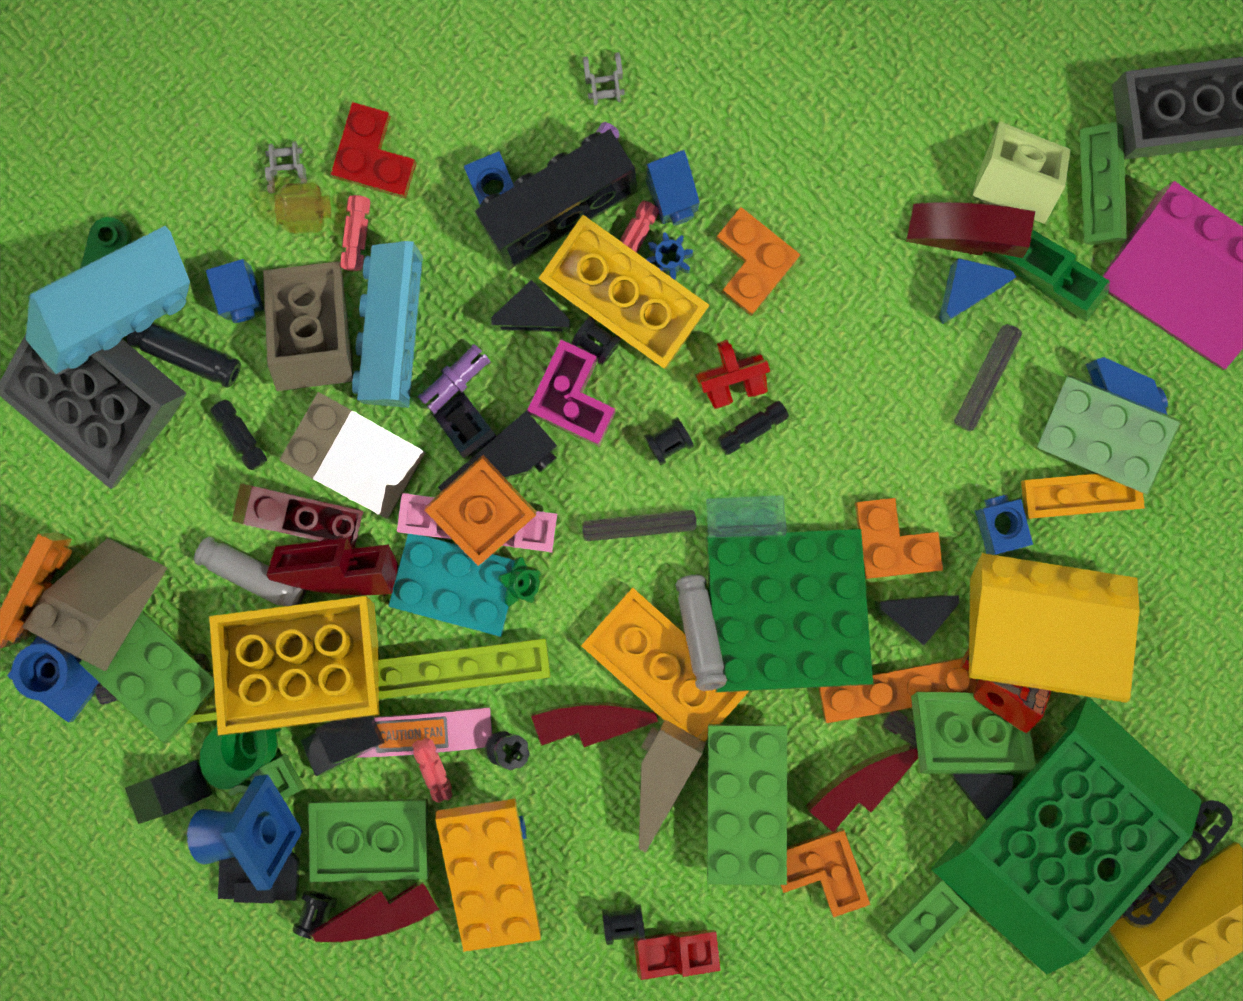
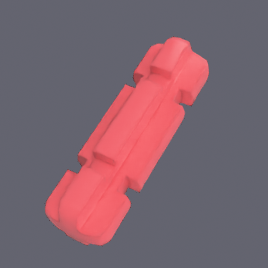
M351 195L347 201L346 211L350 212V216L345 217L342 247L346 248V250L341 252L340 267L347 271H361L363 269L364 255H361V250H365L369 221L365 219V214L369 215L371 201L369 198L361 195Z
M641 201L635 211L636 218L630 220L619 241L637 253L650 231L649 224L653 225L659 214L658 207L648 201Z
M425 738L422 741H415L412 746L414 749L413 755L416 762L420 764L419 769L427 788L431 789L429 792L432 799L437 803L443 800H450L453 795L451 791L452 786L446 777L447 774L439 754L435 752L437 749L433 740Z

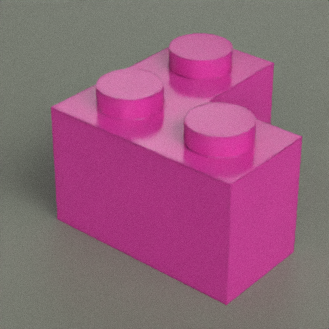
M560 340L527 411L535 418L600 447L615 415V408L583 394L597 364V356Z

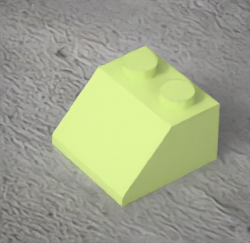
M999 121L977 175L973 196L980 198L983 203L988 205L1036 211L1034 220L1045 224L1065 188L1070 149Z

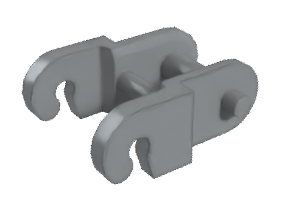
M620 52L615 53L616 71L611 76L595 77L594 74H590L588 56L583 57L586 84L591 83L592 93L588 94V98L593 99L594 106L598 104V99L616 97L617 102H621L620 95H625L624 89L619 90L618 80L623 79ZM614 81L615 89L596 91L595 83Z
M293 141L292 147L275 149L273 144H269V151H265L266 157H269L270 167H265L266 180L269 183L267 185L269 194L275 193L274 175L278 173L277 171L295 169L301 179V182H299L300 189L307 190L306 168L303 164H300L299 157L303 150L298 148L296 141ZM293 155V164L277 165L276 157Z

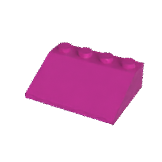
M1173 181L1157 193L1102 276L1110 281L1108 292L1110 295L1220 369L1226 370L1243 349V226Z

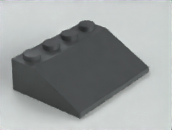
M25 334L0 380V397L110 489L116 487L169 423L187 393L123 339L109 350L101 349L90 355L82 365L73 369L68 367L55 374L25 340Z

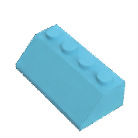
M163 226L30 294L25 340L55 374L68 367L73 369L82 365L95 352L101 349L109 350L113 348L126 335L134 331L142 332L159 317L165 314L173 315L184 307L190 280L170 230Z
M412 241L372 245L371 256H365L363 277L364 279H369L367 294L361 295L359 309L360 317L365 318L364 333L358 332L356 339V354L361 356L360 371H354L352 381L353 394H358L357 400L363 404L409 408L423 262L422 254Z

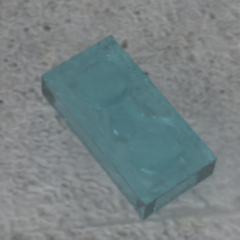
M784 495L706 499L708 538L786 536Z

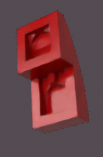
M715 930L645 936L646 940L641 941L638 937L634 938L637 975L641 980L676 974L687 977L721 971L717 932Z

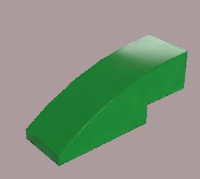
M1033 229L1029 249L1023 258L993 253L1032 286L1086 322L1109 292L1110 281L1077 262L1074 253Z

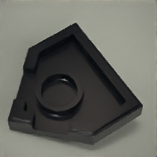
M291 851L270 890H256L236 857L220 860L218 899H234L235 903H274L276 900L296 901L299 898L300 859Z

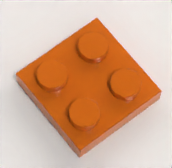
M484 455L429 502L424 509L478 566L530 522L537 513Z

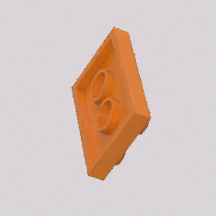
M59 532L37 535L0 608V649L20 643L22 639L27 640L32 632L24 629L23 625L42 594L53 585L50 582L56 570L61 571L66 566L72 550L68 548L72 541L71 538Z

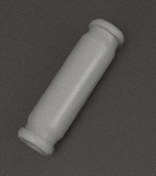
M205 537L195 552V564L199 566L204 565L208 571L275 605H300L307 591L306 589L269 580L266 575L268 565L224 543H217L212 537Z
M688 575L677 581L676 590L679 591L678 600L692 670L697 679L695 685L701 691L714 690L723 687L727 682V678L723 675L724 664L712 614L709 592L705 588L707 582L702 575Z

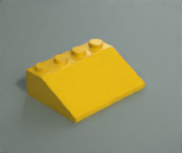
M982 553L970 577L969 678L1128 703L1131 695L1139 619L1137 578Z
M367 596L209 616L218 735L379 715L378 635L375 604Z

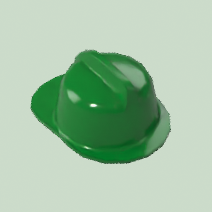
M216 727L205 738L200 750V766L203 776L210 785L218 789L229 790L240 785L259 768L273 760L278 747L277 734L281 731V728L220 736Z

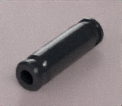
M152 323L151 326L142 332L134 331L126 337V341L131 347L137 346L147 354L209 381L220 382L226 388L231 387L235 383L241 369V363L238 359H230L226 354L155 323Z

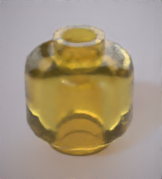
M315 182L287 183L282 186L280 194L274 195L277 225H283L285 231L289 234L321 232L324 227V219L332 218L330 195H322L321 187Z

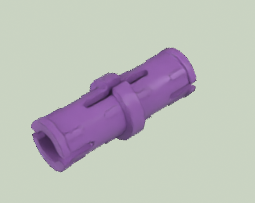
M475 344L451 367L446 365L441 370L443 374L422 394L417 396L423 404H426L435 394L438 395L427 406L433 414H436L458 390L462 393L467 388L465 384L491 362L484 354L471 364V361L482 352Z

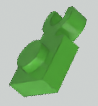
M286 753L273 759L269 764L259 768L250 776L251 781H253L255 776L269 775L283 799L301 791L304 787ZM244 781L230 789L229 795L233 796L238 792L245 793L251 782Z

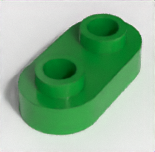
M113 217L98 219L90 228L80 269L130 244L132 236L129 228ZM107 230H112L113 238L108 242H104L103 234Z

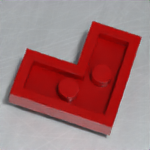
M352 102L330 175L334 179L406 199L416 167V161L409 157L381 150L391 118L389 112Z

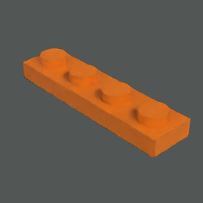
M962 657L873 674L872 685L819 688L825 723H832L912 708L911 696L917 692L974 693L977 680L969 678V671L960 667Z

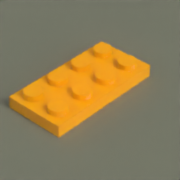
M633 587L581 645L664 721H669L704 742L708 739V724H721L749 692L715 693V689L701 691L696 688L695 681L697 679L692 670L686 635Z
M516 799L437 810L436 824L463 951L541 940V930Z

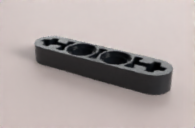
M1214 800L1201 804L1194 826L1197 831L1193 830L1190 838L1200 847L1199 857L1193 860L1186 859L1178 851L1164 867L1175 874L1176 885L1172 889H1162L1155 884L1153 879L1147 888L1152 894L1163 898L1164 902L1160 903L1155 897L1147 907V911L1151 916L1147 917L1142 914L1138 918L1132 914L1134 906L1131 904L1122 914L1128 924L1137 928H1145L1153 924L1225 836L1233 820L1231 811L1225 804ZM1216 811L1221 815L1219 823L1223 827L1221 828L1216 824L1212 826L1205 835L1206 838L1212 840L1211 843H1208L1204 836L1197 831L1201 829L1207 820L1203 813L1206 812L1211 815ZM1144 889L1135 902H1141L1149 891Z

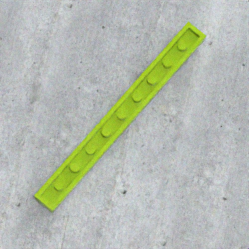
M546 638L378 659L379 699L551 677ZM215 692L186 724L217 720Z

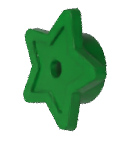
M523 557L516 558L512 570L498 577V580L506 588L505 604L507 606H512L520 599L533 603L534 596L539 590L541 571L528 569ZM519 580H522V584L518 586Z

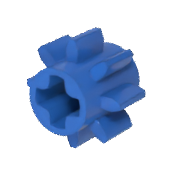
M665 232L659 245L654 242L649 243L648 248L655 253V256L649 257L646 260L676 280V273L679 270L689 273L690 267L683 260L693 256V250L683 249L684 237L682 235L676 241L669 240ZM671 250L676 252L675 260L677 263L674 261H670L667 265L662 263V253L669 254Z

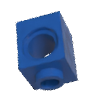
M499 151L464 166L479 204L490 196L485 194L483 189L486 183L491 180H498L504 184L500 195L514 187Z
M244 259L206 270L220 316L226 320L232 319L233 323H241L255 318L254 312L264 310L252 266Z
M1006 494L984 500L986 508L975 510L986 554L996 555L1033 545L1021 499L1009 501ZM999 513L1006 514L1010 519L1011 526L1006 534L999 533L995 528V518Z

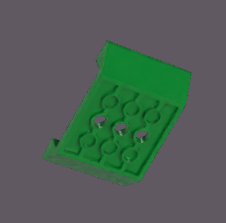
M1084 696L1060 723L1067 730L1065 734L964 846L956 840L930 868L1046 975L1085 957L1191 838L1202 802L1192 790L1096 702L1087 696ZM1046 805H1055L1058 812L1056 820L1050 825H1042L1039 820V812ZM1078 831L1084 832L1087 839L1085 847L1077 852L1070 851L1068 846L1070 836ZM1113 858L1115 862L1114 873L1108 878H1100L1097 872L1099 863L1103 859Z

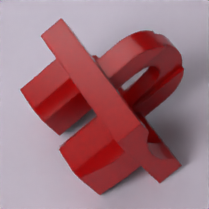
M726 339L717 343L722 366L695 374L699 387L703 393H706L714 409L730 405L733 402L729 388L731 384L742 381L748 397L767 393L766 373L771 371L768 361L763 359L761 353L736 360L733 347Z

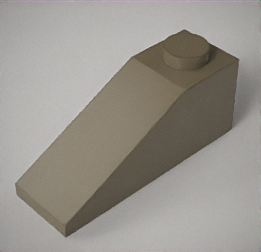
M667 720L663 722L659 730L652 727L641 746L647 753L641 763L639 849L645 853L702 755L706 742Z

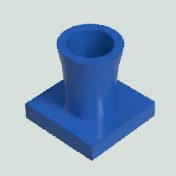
M39 636L35 638L30 646L18 653L13 661L12 669L7 675L13 680L16 689L22 695L29 699L39 700L68 723L75 720L101 686V683L79 664L82 659Z
M259 775L254 777L234 812L211 809L197 811L191 818L188 826L187 842L192 857L198 863L206 865L236 857L256 890H270L303 831L269 775Z

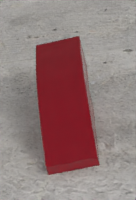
M914 203L906 242L982 256L984 251L1023 258L1030 246L1036 211L974 203Z
M342 538L276 546L266 575L271 581L316 592L340 595L392 594L399 565L389 544L352 549L348 539Z
M581 702L561 705L534 712L531 715L541 746L579 733L585 748L658 722L656 712L653 710L611 702Z
M908 744L863 760L841 773L823 787L805 805L806 808L832 832L838 828L858 803L872 813L919 758L918 749Z
M423 882L414 883L388 901L381 890H375L309 932L308 935L314 942H347L369 939L392 933L417 923L438 911L439 908Z

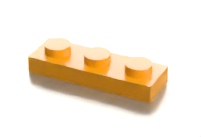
M1100 474L1021 481L1026 519L1145 508L1142 492Z

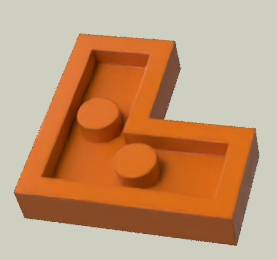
M742 207L739 208L716 237L717 241L745 262L722 290V293L752 316L801 255Z
M895 498L855 503L858 529H861L865 579L943 570L939 533L900 536Z
M843 828L788 846L787 885H780L783 893L820 881L833 918L870 905Z

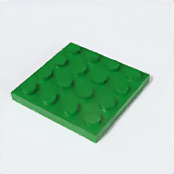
M861 529L706 537L709 597L724 664L723 675L727 678L726 684L721 688L715 689V693L873 684Z

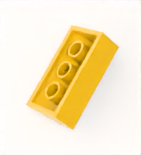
M1237 842L1204 861L1156 921L1149 927H1134L1128 924L1123 915H1121L1109 929L1145 989L1159 1001H1165L1243 951V848ZM1176 879L1162 889H1172L1176 885ZM1152 894L1134 905L1132 914L1137 918L1142 914L1150 917L1151 914L1148 913L1147 907L1156 897L1160 903H1163L1164 899Z

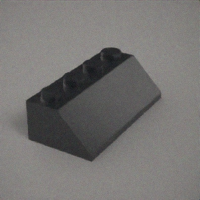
M611 129L602 134L600 132L592 133L581 142V146L569 154L562 152L549 160L546 168L536 174L530 172L521 176L514 182L513 188L501 195L500 193H494L480 203V208L476 209L475 213L507 270L512 269L568 235L582 215L592 220L638 192L635 167Z

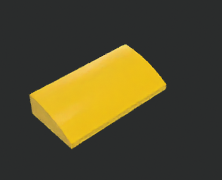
M584 215L581 216L538 278L664 369L671 363L710 306Z

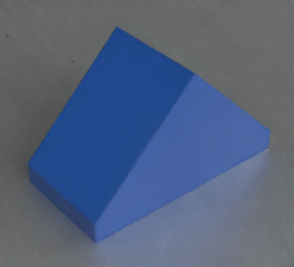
M958 258L951 265L939 316L942 323H946L1016 278L1014 272Z

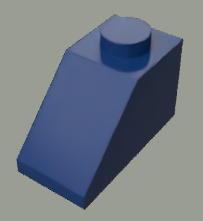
M682 150L648 163L646 184L655 206L658 207L662 224L672 221V224L675 226L695 217L693 213L698 211L700 201L685 151Z
M1105 357L1086 364L1093 385L1167 414L1168 401L1161 387L1156 386L1154 379Z

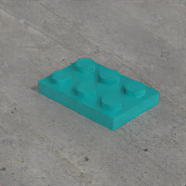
M408 534L388 607L501 637L510 606L505 604L506 588L498 580V577L501 574L510 572L515 560L492 554L478 566L456 544L423 535Z

